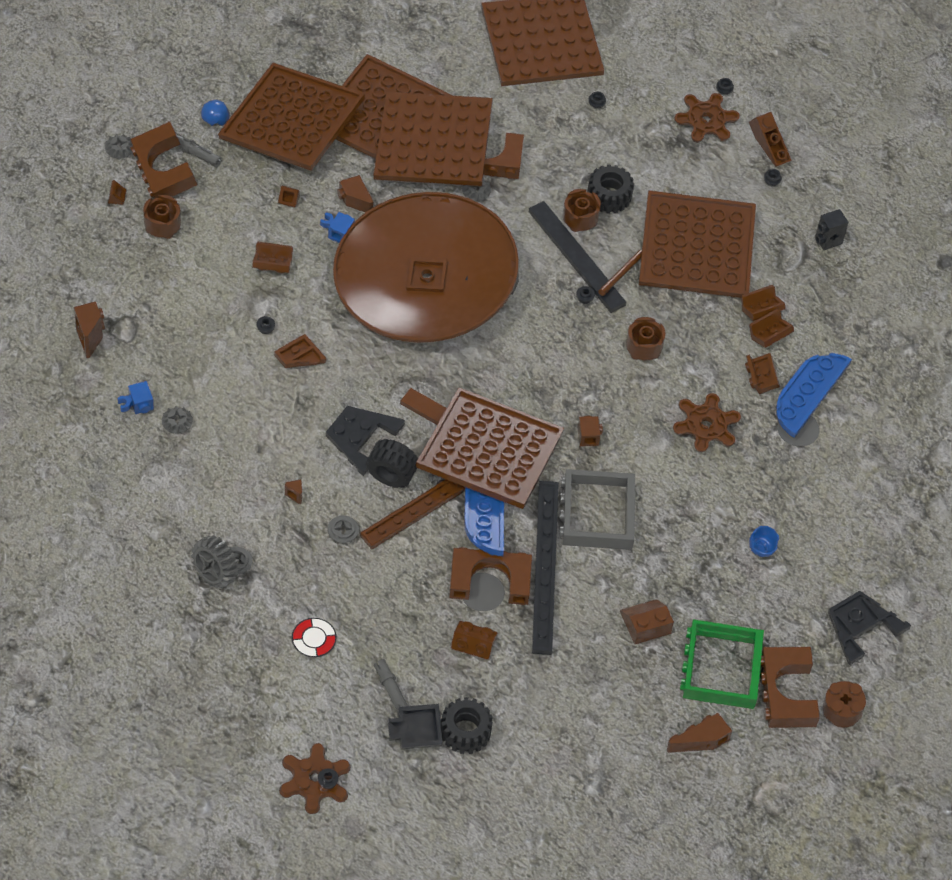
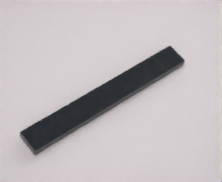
M545 201L530 207L528 212L587 285L594 290L595 295L608 311L612 313L626 306L625 299L614 286L604 296L599 294V289L608 281L607 277Z

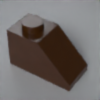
M360 175L339 181L337 193L339 199H343L346 206L365 213L373 208L374 202Z

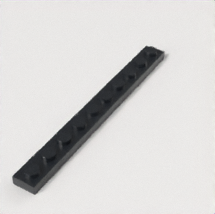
M539 481L532 654L552 655L559 484V482Z

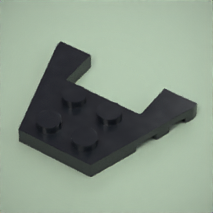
M346 406L326 431V437L340 452L344 453L348 461L364 476L368 471L366 468L368 457L360 453L359 450L378 427L396 436L405 425V420Z
M861 591L829 608L828 611L849 665L860 660L865 655L864 651L854 641L857 637L881 623H884L895 637L903 634L911 627L910 623L907 621L903 622L892 611L888 612L880 607V603Z

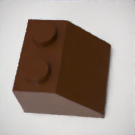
M96 301L74 307L75 327L86 358L91 357L103 338L102 330H105L104 314L102 308H98Z
M657 599L620 610L634 645L672 633L674 621L667 606Z

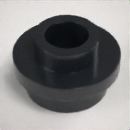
M722 78L717 82L716 89L719 93L727 95L732 93L734 85L730 79Z
M595 91L589 96L588 102L594 108H601L606 104V98L602 92Z
M769 169L764 174V181L768 185L776 186L781 183L782 176L778 170Z
M582 286L576 292L578 301L583 304L590 303L595 296L594 290L588 286Z
M263 316L257 320L256 327L262 334H269L275 328V321L271 317Z
M327 768L320 771L318 774L320 786L325 789H331L337 785L339 777L335 770ZM325 776H331L332 778L327 780Z

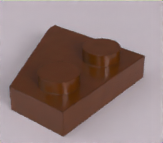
M306 334L274 351V356L284 368L326 363V357Z

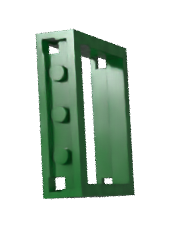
M693 619L691 627H687L686 632L689 644H685L684 655L687 656V661H683L682 673H685V679L681 678L680 683L683 698L754 709L758 696L764 630ZM696 635L753 644L748 695L691 686Z

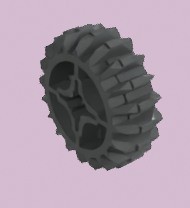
M215 535L203 537L194 544V548L191 549L193 553L191 557L194 559L192 564L195 565V570L198 571L199 577L201 576L204 582H208L209 586H214L215 588L226 587L234 582L238 575L237 570L239 566L236 564L238 560L235 559V553L231 551V547L227 546V542H222V539L220 537L217 538Z

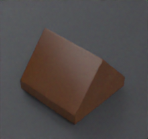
M112 180L108 204L123 205L126 189L115 180Z
M282 185L278 203L295 208L300 198V191Z
M301 479L285 483V496L298 504L302 503Z

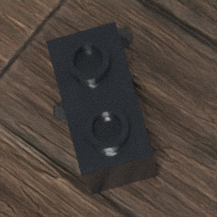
M841 209L823 214L820 217L815 240L822 247L823 251L843 244L849 222Z

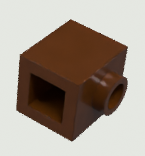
M588 415L579 417L577 427L579 445L599 446L600 435L603 434V426L599 424L598 416Z

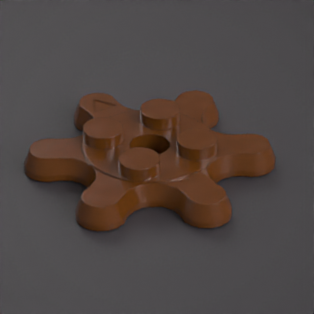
M713 93L710 99L704 102L698 100L695 95L688 94L684 97V102L690 110L686 113H677L674 119L677 125H688L693 128L691 138L696 143L701 142L707 134L715 135L720 141H727L730 138V132L725 128V124L737 122L740 114L735 110L727 111L722 109L720 104L723 101V96L719 93ZM703 117H709L711 120L707 122Z
M715 393L708 394L705 403L702 405H695L689 399H682L679 402V408L687 415V418L684 421L676 422L673 425V430L677 435L690 434L694 436L696 440L694 447L699 453L705 452L711 441H718L725 447H730L735 443V436L728 432L727 426L738 423L741 419V414L735 410L728 412L720 410L718 407L720 398ZM703 421H708L712 425H710V427L708 428V426H705L701 423Z
M316 743L311 747L309 758L300 760L293 755H287L282 760L283 767L289 770L293 777L291 781L280 786L279 793L284 798H290L293 795L303 796L306 800L305 810L309 814L318 813L320 801L325 797H331L337 802H345L348 798L347 790L338 785V783L331 789H325L320 786L318 781H312L309 778L312 774H319L320 771L327 768L335 770L338 777L349 773L351 769L350 763L345 759L337 762L326 760L324 757L325 748L320 743ZM325 776L327 780L332 778L331 776Z

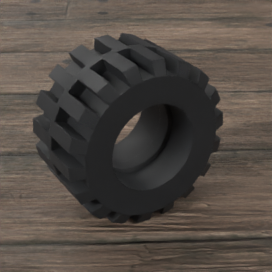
M617 165L600 166L599 169L596 168L591 173L587 192L591 194L593 192L599 197L601 202L600 212L618 213V210L623 211L625 207L629 206L632 200L634 183L633 177H630L631 174L625 172L623 167L618 168ZM605 188H614V189H616V190L611 191V190H607V189H605Z
M383 439L376 442L366 461V468L381 483L394 488H404L409 485L417 470L416 462L418 457L406 445L395 440Z
M464 697L462 701L460 698L456 699L455 703L450 702L448 708L445 707L442 714V740L446 741L445 745L447 747L452 746V751L456 752L459 750L460 754H464L465 751H468L469 754H473V750L480 751L481 746L485 747L491 737L492 714H490L488 707L484 708L485 704L483 702L477 703V699L474 698L472 701L468 700L469 697ZM460 721H470L477 728L472 731H464L459 729L456 724Z

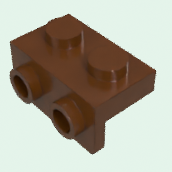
M258 241L256 243L252 268L262 271L273 270L278 273H289L292 264L293 246Z
M769 285L741 296L742 312L753 321L758 320L775 309L785 310V303L776 296L774 285Z
M775 309L749 325L751 340L765 348L794 332L793 325L781 318V311L779 309Z
M771 353L752 359L750 354L746 355L747 362L745 366L748 373H751L749 382L752 389L755 388L759 394L780 387Z
M459 621L454 631L451 649L489 659L498 632L488 627L473 625L471 622Z

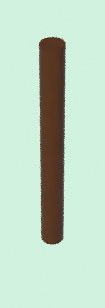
M638 250L599 289L598 292L601 296H604L641 259L642 250Z

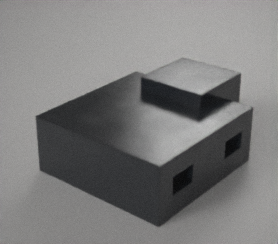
M439 704L398 707V718H389L387 720L389 741L400 740V750L439 747L443 745Z

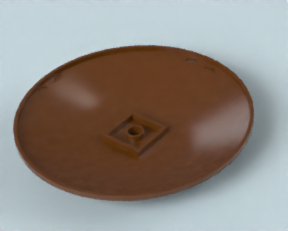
M420 192L387 200L360 216L350 226L338 245L334 258L333 275L340 301L351 316L360 324L379 335L391 339L428 343L464 335L490 320L504 306L514 289L518 276L519 259L515 240L510 230L490 209L460 195L442 192ZM424 274L432 275L429 278L422 277Z

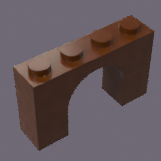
M170 121L131 139L133 144L130 147L134 157L138 156L136 163L140 171H144L141 175L145 184L149 183L150 187L147 190L151 198H158L157 195L173 197L198 185L188 162L167 171L153 169V163L161 153L181 145Z
M506 132L503 152L494 158L485 159L483 175L519 179L524 134Z
M453 548L449 598L469 600L472 576L483 568H495L503 572L509 580L508 604L528 605L532 555L523 552L509 553L504 551L503 556L490 555L481 549Z
M763 647L760 665L762 667L760 684L764 685V690L762 691V701L766 702L764 719L768 720L769 728L817 727L820 719L818 700H792L786 698L778 691L775 683L779 677L786 674H810L813 666L811 647Z

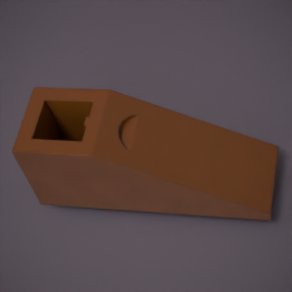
M772 112L760 115L749 121L755 139L775 167L792 161Z
M719 713L713 716L708 715L696 726L693 724L684 733L672 736L669 739L666 751L673 753L714 750L730 740L732 730Z

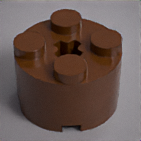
M575 189L567 195L564 201L562 216L565 224L570 227L571 231H586L597 226L601 206L599 197L593 192L592 194L586 192V189Z
M157 195L158 198H150L144 204L145 230L155 237L170 239L181 226L180 206L171 196Z
M640 317L630 324L626 348L633 359L652 360L659 358L663 349L666 332L664 326L661 323H657L656 319Z
M848 681L832 683L827 690L822 707L826 719L837 727L847 728L855 725L862 717L866 705V697L862 687L857 683Z

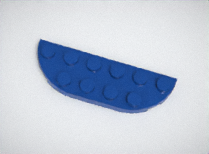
M829 353V355L825 356L815 355L807 359L781 391L776 405L777 419L790 436L796 437L851 364V358L835 353Z
M466 487L464 509L466 535L479 549L490 555L503 556L504 502Z

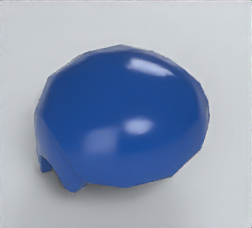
M211 100L205 103L201 110L203 121L211 126L216 123L223 126L230 117L226 104L219 100Z
M759 526L749 538V548H751L755 555L770 557L778 548L779 535L769 526Z

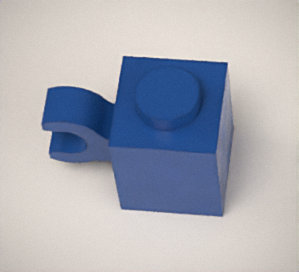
M326 212L325 219L328 221L321 219L320 225L328 228L329 239L340 243L350 226L355 222V219L341 212H338L336 217L333 218L332 214Z
M147 381L129 385V395L117 398L118 404L125 403V405L120 406L121 412H127L131 406L135 414L154 410L153 397Z

